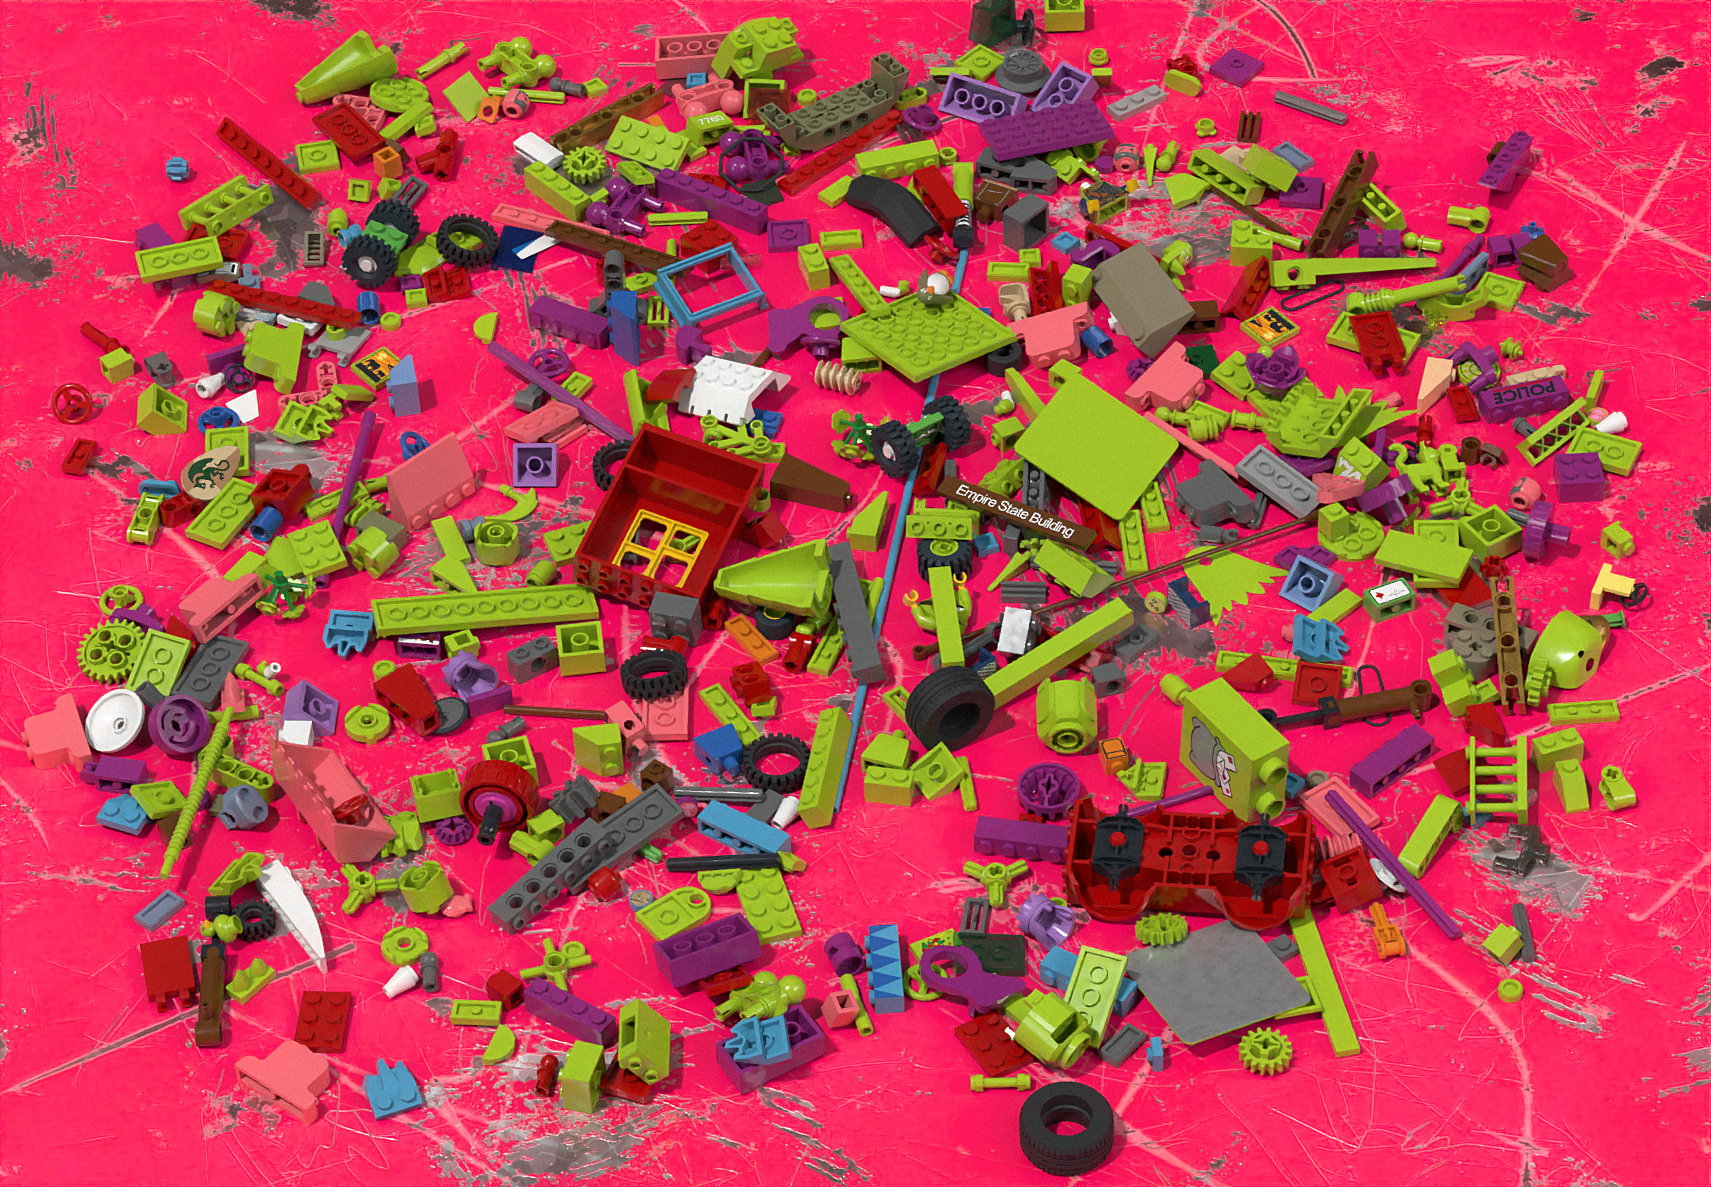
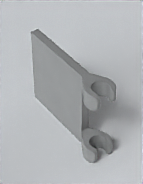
M355 326L352 330L348 329L345 338L340 341L329 340L325 331L315 343L308 345V350L311 351L308 357L316 359L321 350L326 349L338 353L337 358L340 359L338 366L346 367L353 354L372 335V331Z

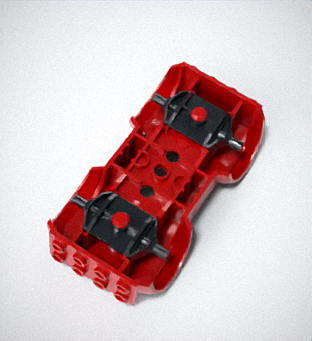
M1083 797L1076 800L1075 808L1070 809L1069 822L1072 824L1067 829V841L1069 843L1068 846H1065L1064 851L1066 865H1062L1063 893L1067 894V903L1081 904L1087 912L1099 919L1112 922L1125 921L1134 918L1146 908L1222 913L1232 923L1243 929L1267 931L1280 926L1289 918L1305 919L1306 909H1311L1312 874L1315 867V858L1311 857H1314V853H1316L1317 824H1312V814L1304 810H1298L1297 818L1289 824L1270 826V815L1266 813L1265 820L1264 813H1261L1260 823L1255 825L1238 818L1233 809H1227L1222 815L1166 811L1162 805L1156 804L1155 810L1145 816L1128 817V805L1124 804L1123 810V804H1120L1118 806V814L1114 816L1102 812L1095 807L1091 797ZM1159 853H1170L1172 854V856H1165V858H1163L1159 855ZM1206 856H1217L1220 858L1212 861L1210 858L1207 859Z

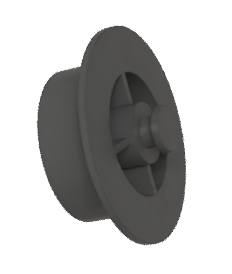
M1018 50L1009 53L1004 58L1003 63L997 68L995 74L999 86L1021 94L1032 93L1042 89L1051 77L1050 70L1043 63L1041 56L1029 50Z

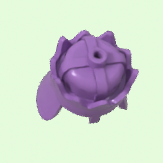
M459 650V654L456 657H451L446 667H442V671L445 674L443 681L447 686L458 691L460 698L466 704L467 697L497 688L499 681L497 670L493 666L481 663L471 651L466 653Z
M1040 892L1039 896L1030 894V897L1020 906V912L1016 915V918L1021 923L1018 928L1022 932L1035 936L1039 943L1046 950L1050 951L1054 945L1060 947L1068 939L1075 925L1076 913L1068 907L1056 905Z

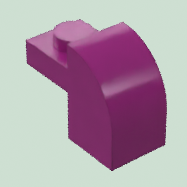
M684 324L675 336L677 359L687 366L690 361L698 364L706 355L713 357L712 346L706 345L703 342V330Z

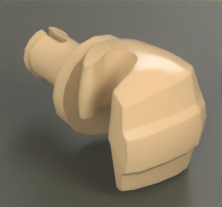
M1022 283L1001 285L998 291L1000 305L1003 306V315L1012 321L1026 319L1031 312L1026 286Z

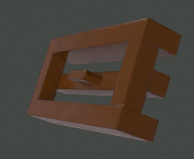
M1241 111L1237 142L1257 143L1261 112L1253 115L1252 111H1249V114ZM1244 120H1248L1245 137H1242ZM1252 120H1255L1254 135L1250 137Z

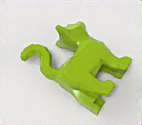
M1420 442L1419 454L1416 455L1420 464L1405 465L1403 463L1408 458L1407 449L1399 443L1389 446V451L1399 452L1395 460V466L1400 475L1407 473L1414 486L1413 490L1405 493L1409 505L1419 503V498L1416 494L1424 493L1429 495L1430 489L1428 485L1432 487L1438 498L1448 496L1450 485L1448 482L1443 481L1442 468L1437 462L1440 457L1439 450L1425 447L1424 443Z

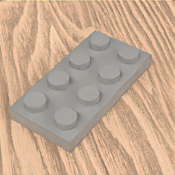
M1261 444L1241 460L1234 469L1236 473L1298 518L1308 516L1309 513L1314 512L1323 504L1317 502V490L1320 487Z

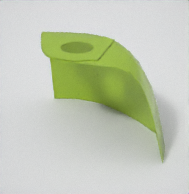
M1568 610L1559 612L1551 619L1540 636L1531 654L1528 670L1529 667H1535L1538 657L1549 659L1548 671L1552 672L1550 686L1569 689L1578 688L1587 682L1597 671L1603 644L1602 636L1596 628ZM1579 651H1584L1582 658L1578 656ZM1593 658L1594 664L1592 669L1586 671L1587 661Z

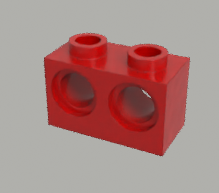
M758 661L731 667L733 676H730L731 687L736 689L738 699L742 698L746 706L772 699L769 678Z

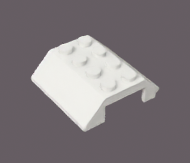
M706 355L694 367L696 373L690 389H682L678 400V411L700 417L714 415L717 417V421L742 426L743 422L748 424L755 417L751 402L765 388L780 391L791 380V377L779 372Z

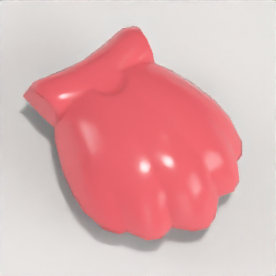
M465 894L464 896L453 895L440 905V910L448 917H460L466 911L474 910L472 907V897L470 894Z

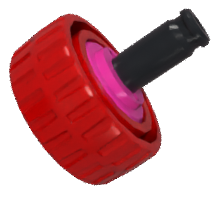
M491 759L473 765L462 783L459 804L465 816L480 827L476 837L477 841L481 845L490 846L494 844L497 832L511 833L526 827L527 821L533 818L540 794L539 787L535 778L526 769L515 763Z

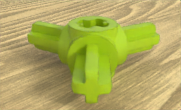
M1465 477L1456 480L1455 489L1452 490L1451 495L1446 497L1445 501L1429 505L1431 516L1450 512L1453 516L1464 517L1468 514L1474 515L1485 508L1475 504V499L1471 497L1468 491L1469 481Z
M1024 860L1017 861L1008 866L1000 863H991L986 867L972 861H967L963 868L964 873L980 879V883L985 885L986 891L989 892V904L994 906V908H999V906L1003 905V892H1005L1007 885L1011 884V879L1028 871V866Z
M345 863L341 868V873L349 881L350 889L349 897L342 905V911L347 915H351L361 903L372 901L376 897L377 892L397 891L399 888L398 879L375 880V876H372L370 873L359 872L352 863Z

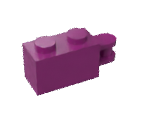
M101 756L99 762H85L83 765L84 770L79 775L82 781L95 783L97 791L116 794L126 793L127 795H132L130 793L132 785L146 784L149 777L146 761Z

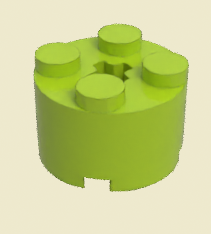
M205 291L203 293L205 296L203 299H198L194 308L193 322H197L198 326L195 328L198 331L219 337L232 334L235 330L236 314L240 309L239 302H236L233 297Z
M502 516L489 517L487 522L477 524L474 529V538L479 562L483 565H512L520 552L517 525L511 523L509 518Z
M374 526L366 528L347 546L354 559L352 561L354 567L360 571L362 569L367 570L374 579L380 577L399 557V551L394 542L389 544L385 539L387 535Z
M425 861L422 862L423 866L417 869L415 865L407 869L400 876L398 883L400 891L412 912L433 914L440 909L441 904L453 896L454 891L439 862Z

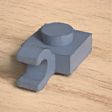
M251 263L243 264L244 277L238 278V284L260 289L259 276L252 275Z

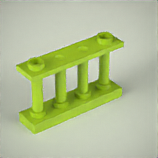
M240 174L178 211L184 230L189 231L192 224L196 223L206 227L209 237H217L272 204L274 199L269 184L266 183L256 190L250 189L246 177Z
M1470 736V746H1466V760H1470V801H1466V815H1470L1471 825H1476V813L1513 812V815H1518V824H1528L1526 736H1517V745H1512V748H1475V736ZM1475 757H1513V759H1517V763H1513V766H1475ZM1513 775V778L1517 777V782H1513V784L1476 785V776ZM1476 794H1513V796H1518V800L1513 801V803H1476Z

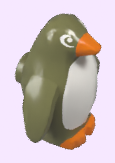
M928 269L924 270L918 278L917 298L919 301L928 305H944L950 302L953 297L946 295L954 284V279L952 276H949V272L943 269L927 276Z

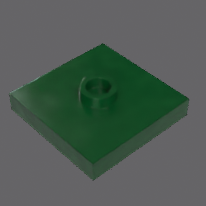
M1213 344L1186 348V356L1189 357L1188 363L1203 371V379H1211V372L1219 366Z

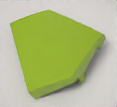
M1180 173L1164 179L1176 210L1193 202L1199 205V199L1202 194L1211 187L1210 183L1186 173Z
M1139 758L1134 766L1125 772L1121 770L1116 775L1138 800L1154 802L1161 800L1163 797L1168 768L1166 762L1142 763Z

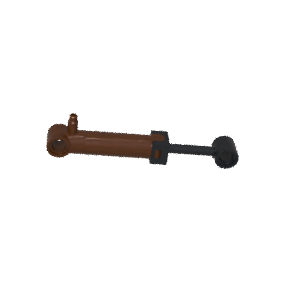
M1418 679L1413 681L1410 686L1335 700L1334 695L1318 698V710L1278 718L1276 712L1272 709L1265 708L1257 712L1276 730L1280 726L1320 719L1323 729L1327 730L1340 727V722L1410 709L1415 720H1420V711H1426L1431 707L1432 685L1427 680Z
M230 895L205 897V915L207 920L213 919L214 923L215 918L219 915L231 916L232 905ZM217 933L211 937V944L201 945L202 971L198 1022L195 1023V1042L197 1047L222 1045L221 1022L225 972L228 970V955L226 944H220L221 939Z

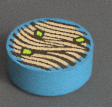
M647 890L634 891L629 897L631 909L637 912L653 903L652 894Z

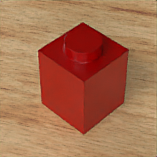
M505 969L492 975L486 982L488 998L491 1001H502V1008L507 1012L524 1000L523 982Z

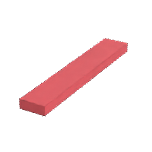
M500 203L492 214L493 221L545 234V229L554 221L559 220L610 236V231L504 203Z
M1147 411L1143 416L1178 441V445L1203 461L1211 458L1228 477L1242 486H1246L1249 482L1234 471L1235 466Z

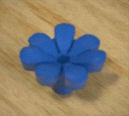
M1530 222L1529 227L1523 225L1520 229V233L1528 232L1531 240L1544 233V229L1537 227L1536 222Z

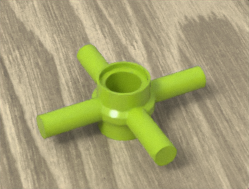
M546 938L543 940L546 951L543 965L519 970L521 980L546 975V979L549 982L556 983L558 988L568 992L565 983L568 969L592 964L590 954L566 960L563 953L555 951L552 939Z

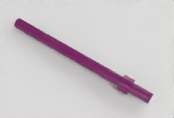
M1478 234L1472 242H1468L1463 248V252L1437 280L1450 278L1469 256H1473L1478 251V246L1484 241V236ZM1416 304L1414 305L1416 310H1421L1416 306Z
M1209 785L1128 809L1127 815L1128 817H1137L1153 812L1156 804L1167 808L1209 794L1213 796L1214 790Z

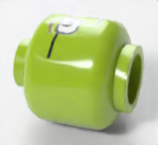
M1175 240L1163 249L1162 258L1175 248L1181 252L1179 262L1184 268L1193 259V249L1189 243Z

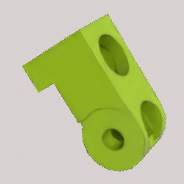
M1442 444L1439 446L1440 457L1437 462L1442 468V479L1449 484H1454L1457 479L1465 477V463H1458L1456 446L1452 444Z

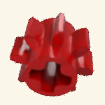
M1491 555L1484 558V563H1480L1479 572L1482 573V579L1485 578L1488 582H1490V577H1499V581H1502L1503 575H1507L1508 566H1505V560H1502L1501 557Z

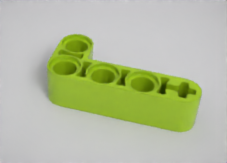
M227 735L210 781L227 789L240 785L253 786L265 800L266 804L274 802L276 790L273 777L236 760L232 738ZM208 745L198 755L199 766L202 764Z
M1438 794L1398 857L1399 862L1414 878L1418 879L1421 877L1448 832L1456 833L1461 827L1464 819L1462 804L1442 794Z

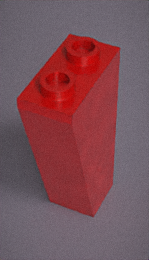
M410 662L373 683L376 700L420 736L424 737L441 727L437 708Z

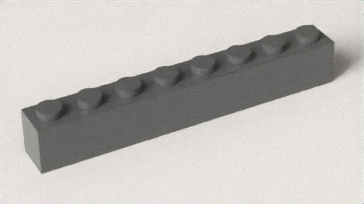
M849 541L829 546L832 561L831 564H828L830 568L829 574L833 575L832 601L837 600L836 603H833L836 616L841 615V618H838L837 621L840 631H845L844 634H841L844 647L849 646V649L845 650L848 662H853V665L849 666L852 678L858 679L859 686L884 680L886 678Z

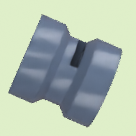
M482 515L474 517L473 521L468 519L460 521L462 535L466 542L473 540L474 529L480 522L481 524L485 523Z

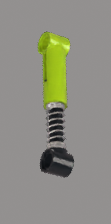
M953 162L954 192L969 211L968 215L955 218L953 248H974V227H971V211L974 206L973 162Z

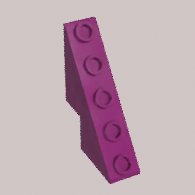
M1524 131L1514 132L1478 180L1477 184L1510 192L1516 173L1523 174L1534 137L1528 136Z

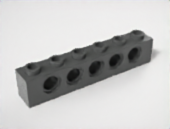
M1026 423V430L1032 423ZM1024 459L1022 503L1050 513L1051 476ZM1020 527L1025 540L1031 542L1033 538H1038V541L1048 539L1046 536Z
M590 817L586 819L488 907L492 922L510 936L517 930L522 929L526 922L534 915H537L546 904L555 899L566 886L572 884L576 877L585 869L590 868L595 860L609 850L613 845L609 832Z

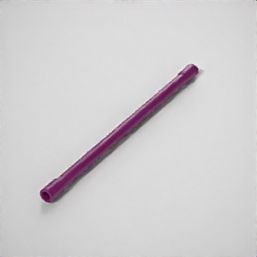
M366 411L364 413L360 433L332 523V530L338 542L370 433L373 430L377 417L373 411ZM330 573L315 578L316 588H326Z

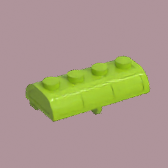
M638 370L626 371L623 376V383L634 438H636L643 422L670 431L666 414L667 404L661 402L660 404L647 405L642 401L652 382L637 376L639 374Z

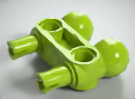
M522 36L515 37L510 42L497 43L495 49L491 51V55L478 59V67L481 71L497 66L508 75L501 78V84L506 90L518 84L524 87H532L537 85L539 79L550 78L555 73L556 63L551 56L546 54L538 55L535 59L530 58L533 50L532 43L528 38Z
M769 971L758 972L752 977L753 982L750 985L731 990L729 1000L713 1010L714 1013L719 1012L715 1016L721 1022L736 1012L740 1013V1017L743 1018L741 1020L755 1016L758 1019L761 1017L774 1018L784 1014L788 1010V1006L799 1004L805 998L806 986L803 980L796 975H788L778 980L776 975Z

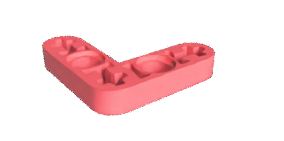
M340 94L333 98V107L346 101L377 132H379L389 112L375 105L368 97Z
M324 361L317 365L319 390L281 396L278 399L280 413L283 414L290 400L308 408L310 404L318 406V401L332 392V386L324 387L323 385L337 384L335 365L329 361ZM328 371L329 375H324V372ZM308 400H313V401H314V402L309 403V404L304 403L305 401H308Z
M1330 473L1312 474V482L1320 487L1317 490V502L1335 503L1365 493V481Z

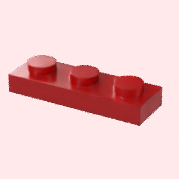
M944 442L926 449L912 490L916 497L928 495L935 490L948 450Z

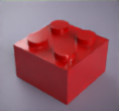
M712 218L680 236L681 255L686 259L730 242L739 255L738 237ZM727 254L695 266L708 275L729 263L726 258Z

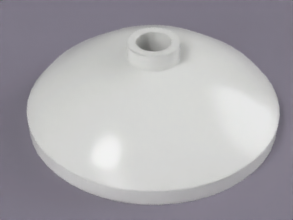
M127 689L113 690L102 696L94 704L86 719L85 735L88 743L102 753H114L128 746L136 738L143 725L145 710L141 698Z

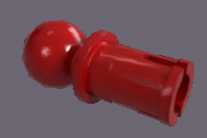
M1422 415L1418 420L1419 430L1416 433L1418 438L1416 444L1420 447V442H1423L1425 447L1432 448V438L1434 436L1432 431L1433 419L1427 415V422H1425V415Z
M546 1054L540 1060V1068L537 1070L538 1077L533 1089L537 1096H548L551 1082L556 1077L555 1071L559 1067V1060L553 1054Z

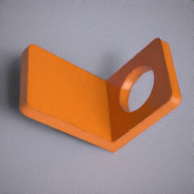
M493 95L492 98L483 96L477 118L494 124L504 98ZM487 106H491L493 109L490 117L484 115V109Z

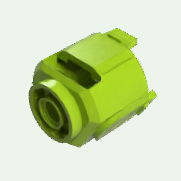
M1086 677L1081 678V682L1060 680L1052 683L1049 678H1045L1038 687V697L1036 698L1038 737L1042 743L1057 752L1067 754L1078 752L1089 745L1098 733L1094 686Z
M1035 989L1024 999V1003L1031 1009L1030 1012L1023 1019L1015 1033L1008 1027L1005 1032L1013 1042L1019 1043L1043 1064L1049 1063L1053 1068L1062 1067L1066 1070L1080 1058L1091 1041V1036L1087 1034L1089 1030L1088 1019L1056 993L1051 992L1045 995Z

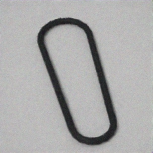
M1369 664L1359 667L1357 677L1360 695H1363L1360 673L1364 668H1372L1376 671L1381 691H1385L1377 667ZM1388 713V719L1382 723L1370 722L1366 717L1363 720L1371 726L1380 727L1390 722L1392 714Z

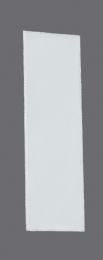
M544 235L511 251L521 259H524L562 241Z

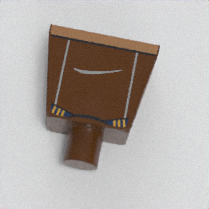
M984 178L974 198V213L977 220L983 223L987 219L997 222L1002 221L1003 212L1019 201V189Z

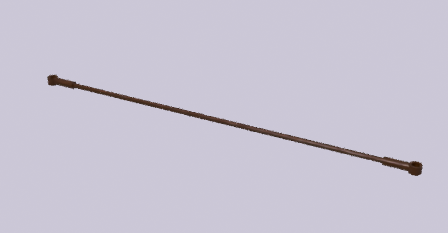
M1343 500L1338 501V503L1346 510V503ZM1319 510L1297 520L1117 581L1098 594L1308 521L1313 522L1318 520ZM1074 596L1039 608L1033 612L1035 615H1039L1088 597L1082 596V598ZM985 628L961 635V641L983 634ZM938 642L927 646H915L913 648V658L917 661H922L926 658V655L939 651Z

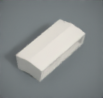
M533 132L522 135L513 142L515 152L531 163L540 160L551 169L563 165L564 153Z

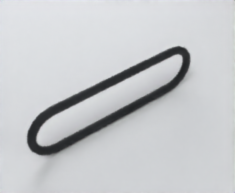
M1338 279L1327 280L1285 297L1281 301V307L1287 311L1301 309L1342 292L1345 284ZM1337 282L1342 285L1341 289L1295 308L1284 306L1286 300L1328 283Z

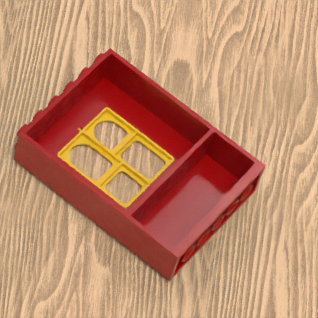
M643 422L575 552L572 581L579 585L596 589L601 593L613 595L621 600L630 601L644 608H650L656 591L699 599L702 614L714 590V580L717 579L718 571L725 568L762 493L766 464ZM643 519H649L667 526V530L655 551L631 543ZM680 530L701 539L694 554L691 555L669 547L676 531ZM626 552H632L650 559V563L644 573L640 574L620 567V562ZM664 556H669L688 564L681 581L676 586L654 579V573Z

